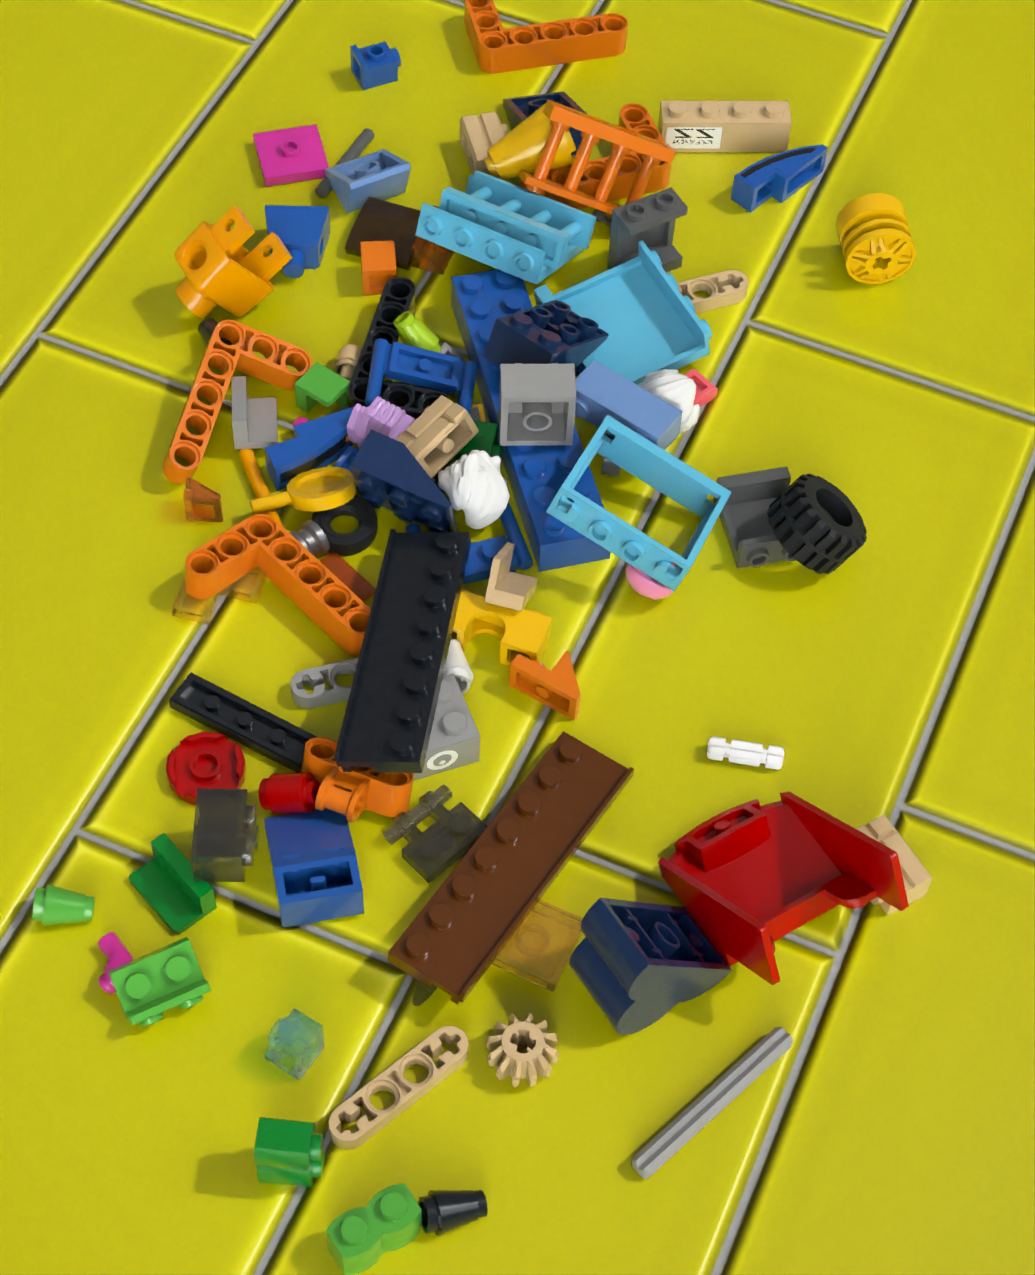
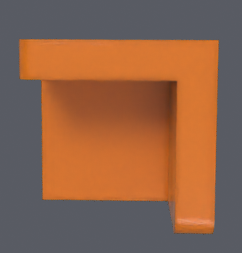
M394 241L360 242L363 295L382 294L387 281L397 277Z

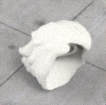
M663 369L648 373L644 382L638 386L682 411L680 434L690 430L691 426L697 423L700 412L699 405H693L696 393L694 380L677 373L678 370Z
M472 450L468 456L467 454L462 455L459 460H456L451 466H447L438 473L439 488L448 494L453 509L457 511L462 509L464 511L465 524L473 529L484 528L496 521L506 509L510 497L506 485L507 480L500 473V457H490L484 450Z

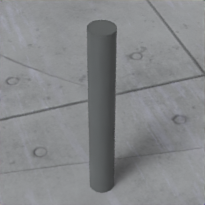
M368 128L364 129L335 166L358 158L374 139L373 131ZM327 176L315 189L316 195L323 199L333 189Z

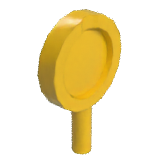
M322 467L311 469L292 478L287 484V491L250 500L253 514L288 505L305 512L330 510L342 506L354 498L357 493L356 483L353 474L345 468Z

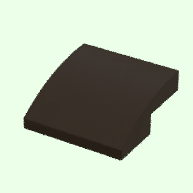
M369 197L350 232L345 245L346 253L361 257L360 242L392 240L395 244L396 267L410 270L418 245L422 246L424 241L423 238L415 236L420 210Z

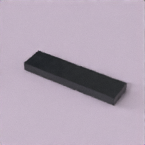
M193 673L188 675L169 699L170 708L296 773L301 772L306 742L317 737Z

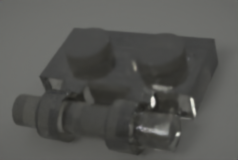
M441 785L434 792L427 791L419 798L418 805L409 812H401L393 818V824L383 832L384 838L391 845L402 837L409 843L402 849V858L428 883L432 882L465 855L488 827L462 802L450 811L445 808L443 804L453 797L452 792L446 785ZM430 816L435 823L424 832L420 831L416 826Z

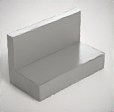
M246 376L232 377V427L235 449L265 448L278 443L276 397L248 399Z

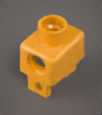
M235 205L213 226L206 221H202L174 253L175 260L186 275V278L175 287V292L184 305L200 318H205L217 305L234 316L242 317L246 315L275 289L270 279L293 258L279 236L274 232H271L251 252L243 247L242 244L255 233V230L241 209ZM235 223L234 228H233L232 230H230V227L232 226V224ZM273 249L271 255L267 257L268 252Z

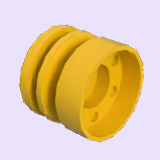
M884 193L867 194L855 198L846 204L837 215L836 229L848 274L856 281L866 284H882L906 273L914 263L916 250L903 204L896 197Z

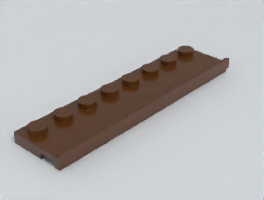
M563 731L389 950L387 961L428 987L433 984L451 996V1001L455 1004L463 1003L632 778L634 768L630 767L628 769Z

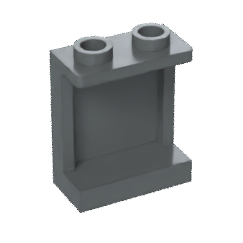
M672 187L613 209L608 269L638 257V242L641 240L644 241L650 251L655 250L657 252L662 268L666 273L682 266L683 257L672 243L675 219L686 215L688 207Z
M787 467L717 478L718 484L731 491L719 517L737 568L760 567L767 563L785 560L795 561L775 537L769 525V517L767 515L769 505L790 486L791 476Z

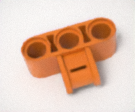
M316 737L306 742L301 772L312 773L315 779L320 782V788L315 800V809L324 811L326 808L345 815L347 821L352 823L356 822L364 809L387 817H400L407 813L414 781L413 773L374 772L373 767H352L351 772H343L342 767H337L335 760L338 741Z

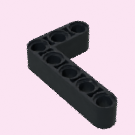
M394 277L388 280L384 286L349 384V408L356 406L357 403L367 407L365 405V396L375 340L385 339L389 344H393V341L404 344L393 322L406 311H410L415 316V285L408 278ZM383 375L380 397L390 402V405L394 404L395 407L398 406L401 410H405V413L415 420L441 395L448 398L439 391L393 383L392 379H387L386 375Z

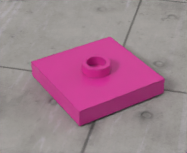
M316 124L253 134L254 146L265 187L326 177L325 169L329 168Z

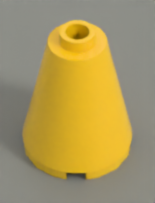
M546 103L487 149L488 157L483 160L491 176L497 175L499 179L506 180L519 177L520 170L532 174L535 172L552 128L550 125L551 120L543 113ZM570 131L564 132L550 170L573 164L575 155H571V153L577 151Z

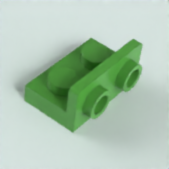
M187 937L107 971L124 1015L131 1025L137 1023L140 1026L153 1024L164 1017V1011L175 1006H179L180 1009L194 1006L204 999L203 994L211 991L210 985L202 974L190 940Z

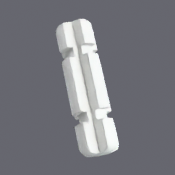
M712 736L708 741L707 757L722 761L723 757L728 758V762L758 767L760 763H763L765 768L778 770L783 765L784 748L768 745L767 749L762 748L763 744L734 739L729 743L726 742V738Z

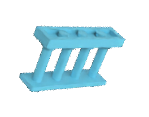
M478 170L474 173L470 194L447 187L442 191L439 205L441 210L546 251L543 264L556 270L563 266L568 243L584 249L589 248L597 218Z

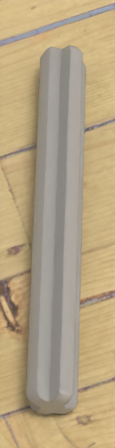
M775 1027L632 1158L631 1166L634 1171L643 1179L653 1175L791 1048L793 1042L791 1035L784 1028Z

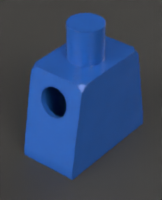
M265 205L267 236L271 232L277 234L293 257L282 267L284 274L289 278H299L303 275L304 269L320 267L330 235L329 207Z

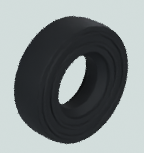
M357 495L342 506L313 512L311 519L325 533L330 546L328 552L334 555L348 556L364 551L373 543L378 529L377 515L373 506L366 499ZM344 515L354 517L359 523L355 531L344 534L335 532L330 524L334 518Z

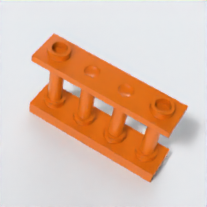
M547 100L543 113L551 120V131L534 174L520 170L518 176L526 184L525 188L533 193L544 195V192L547 191L612 215L613 209L621 205L607 201V198L625 154H629L630 150L642 153L640 158L643 159L625 203L628 204L642 198L655 165H659L660 161L671 164L676 151L670 145ZM572 127L582 131L580 136L583 138L563 185L546 178L564 132H568L569 128ZM600 139L612 142L610 147L613 150L595 195L577 190L594 144L599 143Z

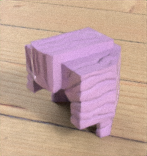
M377 396L370 406L365 407L357 403L353 408L346 426L348 439L353 443H357L359 449L370 430L396 440L398 435L406 430L415 419L407 415L405 410H401L398 406L395 407L394 404L390 405V402Z

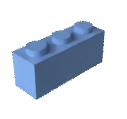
M593 360L575 379L577 397L576 417L585 419L599 428L605 417L609 415L663 450L680 434L682 411L599 362ZM607 430L605 431V434L615 437L614 434Z

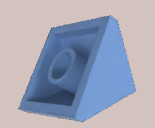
M381 149L327 168L325 173L347 214L361 209L369 197L384 201L405 193L411 168L409 162L385 149Z

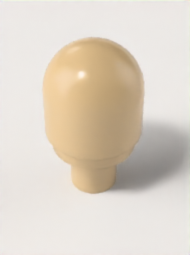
M347 344L337 354L335 362L336 373L349 381L352 379L362 351L359 346Z

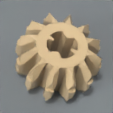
M530 1012L525 1016L524 1021H519L511 1013L508 1017V1025L500 1022L494 1025L493 1033L495 1035L489 1036L486 1041V1048L490 1051L487 1055V1063L489 1067H497L496 1077L499 1081L510 1075L512 1076V1086L514 1088L519 1086L520 1079H526L527 1083L533 1088L537 1084V1075L548 1079L552 1070L550 1065L558 1062L559 1052L555 1049L558 1038L556 1033H547L548 1023L546 1019L535 1025L533 1024V1016ZM518 1047L527 1048L526 1053H519Z

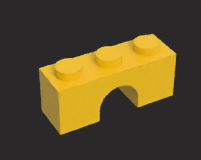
M461 589L451 639H456L461 643L463 652L471 638L478 634L487 633L495 635L501 640L500 664L510 667V663L518 653L528 659H535L541 662L550 641L551 617L545 616L536 610L522 609V611L486 603L484 602L485 597L473 594L467 589Z

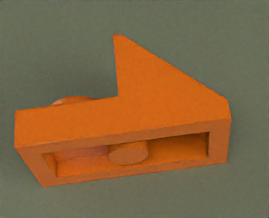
M566 651L552 670L547 669L538 660L528 659L518 653L510 663L509 686L575 720L579 713L580 691L569 652Z

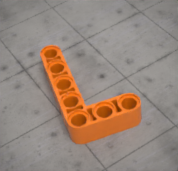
M465 0L464 25L481 70L490 74L617 56L626 49L628 20L623 15L617 13L503 28L493 0Z
M631 103L624 105L620 109L618 126L665 143L652 117L644 106ZM630 150L629 154H625L607 201L611 202L628 198L643 161L640 158L642 153ZM610 156L587 162L577 190L595 195ZM660 161L659 165H655L644 194L662 190L668 186L671 164ZM572 165L549 170L546 179L564 185ZM521 180L520 187L526 189V184ZM547 191L542 195L575 209L589 207Z
M228 319L219 322L207 343L163 462L162 469L167 479L173 483L182 484L191 480L203 458L234 369L289 391L295 390V383L312 366V360L307 351L234 320ZM220 338L229 340L233 345L223 343ZM253 352L263 354L266 359L257 357ZM286 365L293 366L298 372H292ZM209 368L218 369L222 375L214 374ZM198 397L208 399L211 405L203 404L199 401ZM186 427L197 429L200 435L189 433ZM175 458L185 459L189 466H181L176 462Z
M266 514L252 515L187 555L185 560V590L193 598H210L254 570L259 569L346 653L359 657L371 609L271 516Z

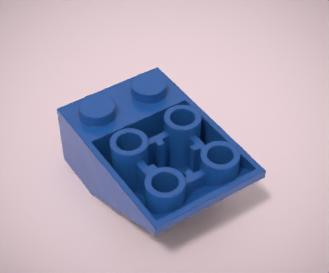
M325 808L324 811L313 810L309 813H293L264 818L282 928L364 914L362 883L345 815Z

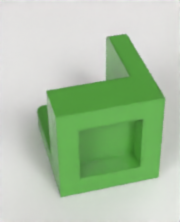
M316 362L295 383L296 407L306 413L318 402L326 407L336 402L347 408L349 406L348 389L350 381Z

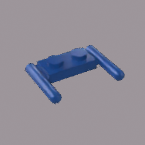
M376 339L365 405L367 407L370 406L377 396L380 397L383 375H386L387 379L453 395L455 392H458V405L465 408L471 414L477 363L474 361L462 362V358L394 341L393 344H389L385 339Z
M509 503L499 517L507 538L503 535L471 543L462 585L489 579L493 558L507 542L515 544L510 572H516L518 568L527 570L533 566V560ZM410 523L406 526V533H421L417 523Z

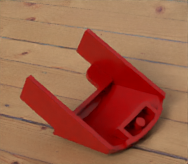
M789 791L780 793L781 801L760 806L758 799H755L710 818L674 843L676 852L668 860L661 857L658 861L664 880L727 964L732 966L739 962L771 985L780 981L774 956V941L837 905L858 909L876 897L900 911L909 907L899 857L896 851Z

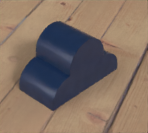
M599 898L583 917L580 928L585 938L576 947L569 962L570 967L617 1033L621 1035L632 1034L652 1025L666 1015L678 1002L689 1001L702 995L717 985L732 971L685 907Z

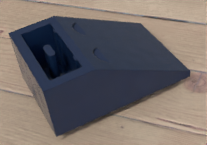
M552 300L497 318L483 357L499 367L500 364L559 363L574 364L576 368L607 340L609 334L598 328L599 325L594 320L581 317L571 311V307L568 304L559 300Z
M370 430L350 465L360 497L366 499L373 508H386L393 511V514L400 520L407 523L416 521L425 525L426 529L430 532H458L451 503L404 443Z

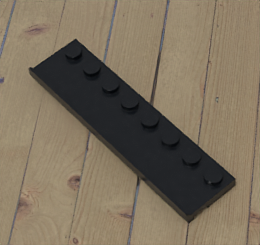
M395 529L390 530L335 751L337 767H342L343 772H351L352 767H373L374 772L386 773L423 772L471 547L469 532L396 533Z

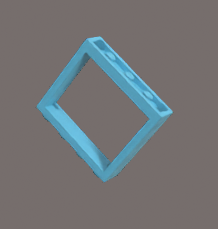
M607 415L546 512L667 588L675 591L692 567L731 491ZM606 430L615 435L613 440L604 435ZM596 453L701 517L681 556L574 490ZM709 494L718 499L715 504L706 499ZM568 497H569L570 499L574 500V503H572V502H570L569 500H567Z

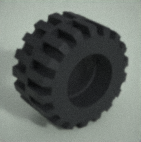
M813 474L801 475L769 505L767 510L769 525L783 548L796 561L806 568L814 570L816 573H832L863 546L867 539L864 521L854 504L841 490L820 476L816 477Z

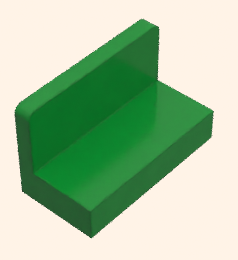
M163 833L151 841L154 858L130 874L129 881L175 935H180L217 907L214 889L166 834Z

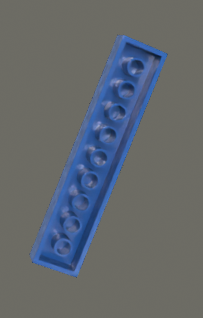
M498 269L452 277L451 307L469 361L477 363L475 380L489 422L498 424L497 444H499L500 367L483 357L497 318L532 307L523 279ZM575 425L573 445L502 446L501 459L539 572L610 559V551L546 512L584 452ZM588 466L574 490L604 508L591 469ZM568 497L567 500H569L570 502L574 503V500H572V499H570V498Z

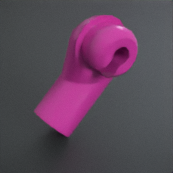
M110 932L98 941V947L108 959L104 968L105 973L99 976L98 982L105 992L113 994L116 992L107 971L134 959L114 932Z

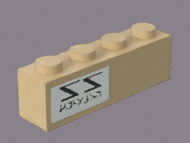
M675 100L661 101L658 130L665 143L670 145L676 152H784L788 148L792 121L789 101Z

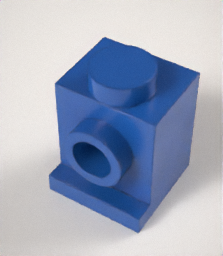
M386 42L358 49L357 45L350 46L351 71L362 90L398 81V67L401 66V59L396 48L390 49Z

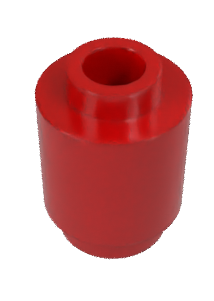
M310 772L272 774L269 778H264L260 782L258 791L260 805L264 810H270L273 814L312 812L315 809V800L320 788V782Z

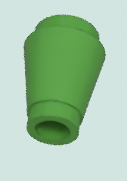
M47 884L46 888L36 887L32 920L42 921V926L83 921L92 922L95 897Z

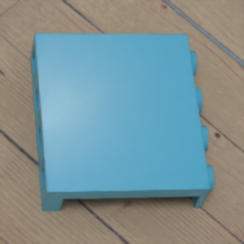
M474 174L468 178L466 194H470ZM423 203L421 206L415 236L536 285L556 271V269L543 264L546 251L429 204ZM568 243L563 265L584 251V248Z
M643 240L638 242V257L553 295L546 284L534 289L536 306L552 300L562 301L571 307V311L581 317L594 320L599 325L598 328L609 334L607 340L575 368L579 375L595 360L639 385L644 382L648 373L663 369L677 370L710 354L709 339L712 338V332L706 320L698 318L690 298L682 296L674 276L664 271L655 250L650 251Z

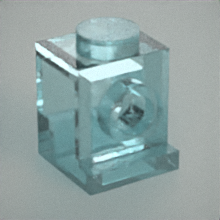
M294 1008L287 1017L279 1019L272 1027L268 1036L269 1049L264 1055L265 1059L300 1081L324 1049L323 1026Z

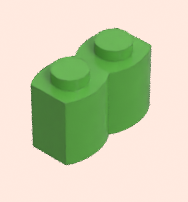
M395 1184L378 1192L366 1207L354 1208L338 1216L327 1229L328 1249L343 1274L355 1275L373 1266L382 1256L383 1252L398 1250L412 1242L422 1229V1209L406 1184Z

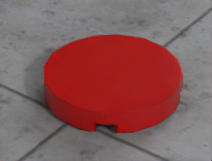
M200 732L185 737L174 751L172 749L167 758L166 774L171 790L181 800L197 806H212L227 801L239 791L245 781L246 762L241 747L236 742L234 744L228 740L227 736L218 732Z

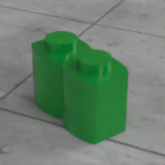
M259 1118L254 1147V1161L257 1166L258 1182L312 1188L314 1177L322 1178L325 1161V1151H322L323 1134L316 1133L314 1122Z

